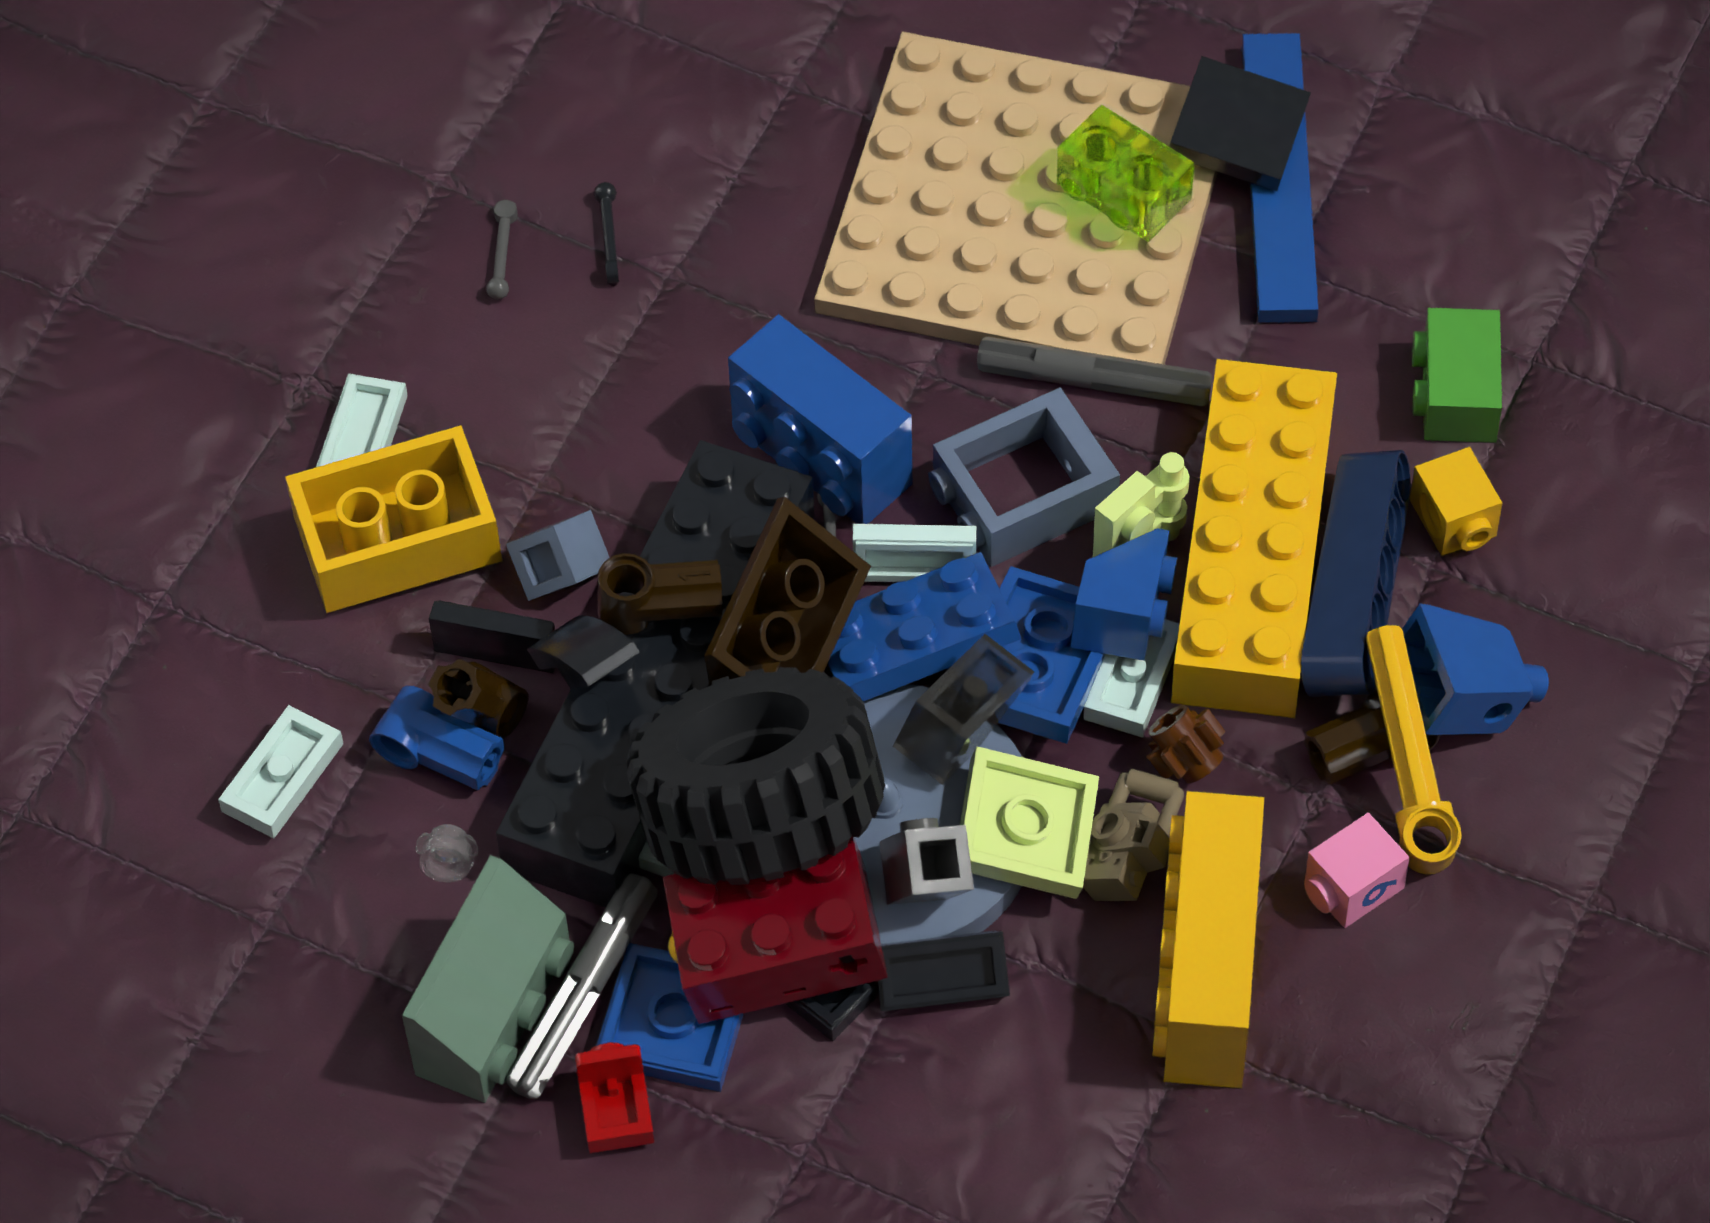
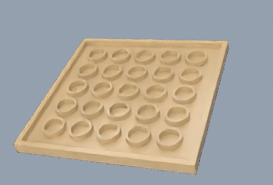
M902 32L815 296V313L978 346L982 338L994 337L1165 364L1218 173L1212 169L1167 155L1170 141L1190 86Z

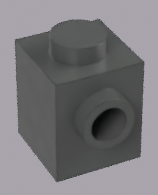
M938 818L908 820L899 823V833L879 841L887 905L948 900L974 890L966 825L939 827Z

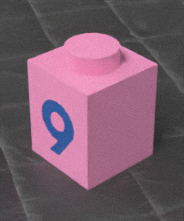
M1368 812L1308 852L1304 883L1306 893L1319 911L1325 914L1330 912L1346 928L1404 889L1409 856Z

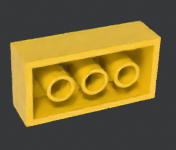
M1186 791L1185 816H1171L1153 1056L1166 1057L1164 1082L1242 1088L1249 1030L1264 797Z

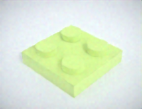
M977 746L970 759L960 825H966L972 874L1077 899L1083 889L1099 776Z

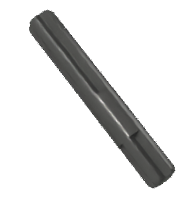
M994 337L982 338L977 354V366L982 372L1190 405H1207L1212 388V374L1204 370Z
M628 873L614 893L506 1077V1083L518 1095L536 1100L545 1089L658 895V889L648 878Z

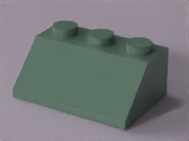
M490 855L402 1014L415 1076L483 1103H486L496 1083L502 1085L506 1082V1077L517 1058V1048L515 1047L525 1029L532 1031L538 1024L546 1002L544 993L553 976L557 978L563 976L570 964L574 951V943L569 940L566 914L506 862Z

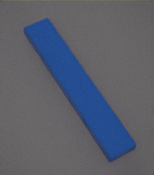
M1300 33L1243 34V70L1304 90ZM1304 112L1278 191L1250 183L1258 323L1317 322L1318 293L1306 116Z

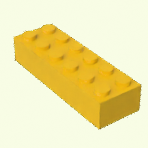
M1222 359L1216 360L1174 660L1171 703L1295 718L1301 674L1302 649L1307 626L1337 380L1336 372Z

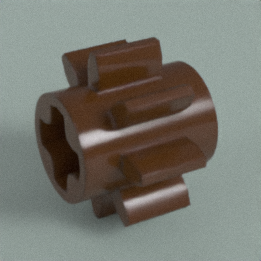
M1180 705L1163 714L1149 729L1148 733L1154 741L1148 745L1152 751L1146 757L1161 777L1167 779L1174 774L1177 779L1182 778L1186 783H1194L1210 774L1221 763L1224 755L1219 747L1224 742L1220 737L1226 731L1208 708L1197 714L1195 710L1190 711L1186 705Z

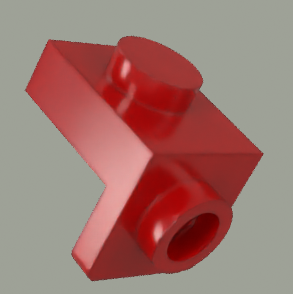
M604 1043L593 1047L588 1052L576 1054L575 1062L589 1154L655 1143L640 1045L625 1046L620 1043Z

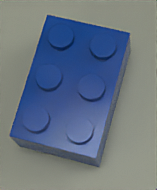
M778 314L728 357L732 427L736 435L747 446L762 449L776 460L778 466L812 476L813 490L817 493L819 491L822 501L833 513L838 516L847 515L857 524H869L913 484L912 415Z

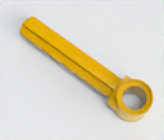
M1381 626L1367 633L1366 642L1403 805V810L1395 814L1400 836L1399 846L1409 856V868L1422 874H1435L1446 869L1453 861L1461 841V827L1454 816L1452 803L1441 801L1403 630L1400 626ZM1421 827H1435L1446 837L1447 847L1439 853H1425L1415 845L1412 834Z

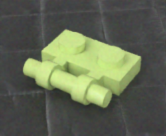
M1173 452L1164 454L1160 459L1159 465L1147 476L1136 471L1095 507L1093 557L1157 528L1169 530L1168 541L1178 537L1180 529L1186 523L1187 504L1183 498L1188 493L1190 478L1181 455Z

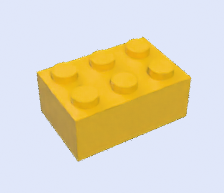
M461 425L285 476L294 519L326 613L502 561L497 522Z

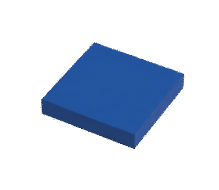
M629 943L597 1045L604 1043H620L625 1046L638 1044L641 1049L644 1076L721 1092L744 1013L698 1024L682 989L678 963L672 959L669 951Z

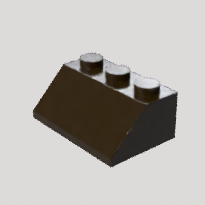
M786 497L777 499L704 655L709 686L712 685L711 681L729 676V679L745 676L747 671L763 669L765 673L777 672L779 667H795L800 673H806L809 669L824 672L869 573L870 564Z

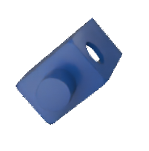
M1420 603L1402 628L1425 732L1428 735L1502 733L1511 726L1527 702L1538 703L1543 700L1547 693L1549 677L1546 669L1543 666L1523 663L1511 632L1503 625Z

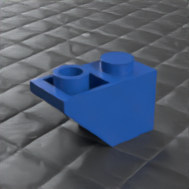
M1157 528L1086 560L1075 605L1071 648L1145 660L1150 636L1161 638L1164 629L1168 601L1158 599L1159 593L1171 594L1175 578L1177 557L1166 556L1169 530Z

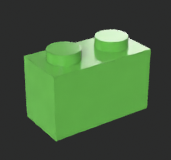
M1428 308L1425 331H1414L1412 348L1413 367H1423V380H1414L1413 416H1424V440L1496 443L1502 412L1500 310Z

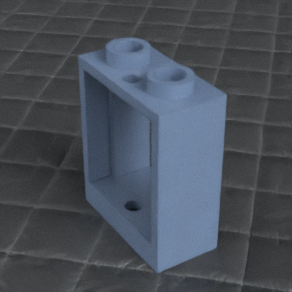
M1061 387L933 444V470L928 473L929 483L935 497L942 505L948 503L951 505L958 516V526H976V548L980 549L991 567L1093 521L1095 518V507L1120 486L1119 472ZM1043 438L1072 480V483L997 516L968 471Z

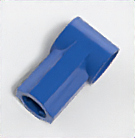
M404 686L401 688L369 737L370 744L374 750L388 762L404 769H414L421 764L476 790H479L484 785L488 786L498 770L501 756L505 750L503 738L441 712L433 706V695L415 686Z

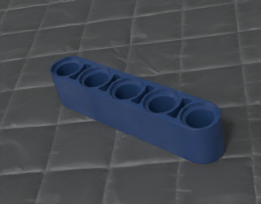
M1403 450L1342 454L1339 458L1302 649V681L1305 692L1309 697L1373 694L1376 689L1366 635L1369 631L1388 624L1411 491L1410 466Z

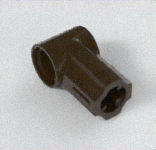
M623 553L610 557L604 561L599 569L597 602L599 619L625 635L642 631L651 621L722 616V582L718 560L649 564L644 558L635 554ZM623 592H627V593H632V594H635V595H631V596H620V595H618V594H619V593H623Z
M457 659L453 664L447 666L438 665L428 683L433 692V706L503 739L510 735L517 727L525 713L529 700V693L522 687L477 662L468 663L461 659Z
M1377 690L1367 697L1360 709L1305 732L1304 744L1308 751L1311 765L1319 778L1326 780L1329 785L1387 759L1393 762ZM1426 734L1429 750L1438 743L1441 735Z

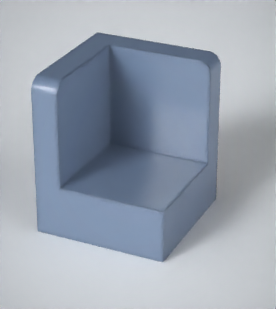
M591 510L548 525L506 544L528 601L598 574L604 561L610 558Z

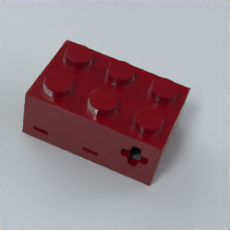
M854 837L849 839L847 848L835 856L827 854L818 859V865L804 871L797 868L783 873L784 877L770 881H766L763 877L751 879L749 884L731 885L727 880H719L716 885L700 883L692 876L689 879L677 874L663 877L672 927L668 950L672 959L678 963L682 989L698 1024L888 978L866 867Z

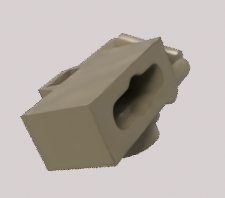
M1136 769L1120 774L1109 803L1103 804L1100 813L1096 815L1092 823V840L1088 850L1083 888L1094 901H1137L1147 873L1165 868L1169 856L1171 816L1178 814L1184 798V791L1178 786L1177 781ZM1131 794L1164 804L1161 814L1149 802L1126 803L1128 795Z

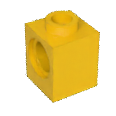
M1470 447L1414 467L1410 502L1441 556L1461 549L1465 551L1477 549L1485 545L1491 538L1497 537L1502 501Z

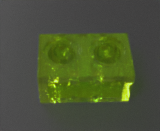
M1102 104L1058 146L1057 184L1071 198L1077 201H1085L1107 215L1118 228L1132 231L1147 242H1150L1192 199L1194 162Z

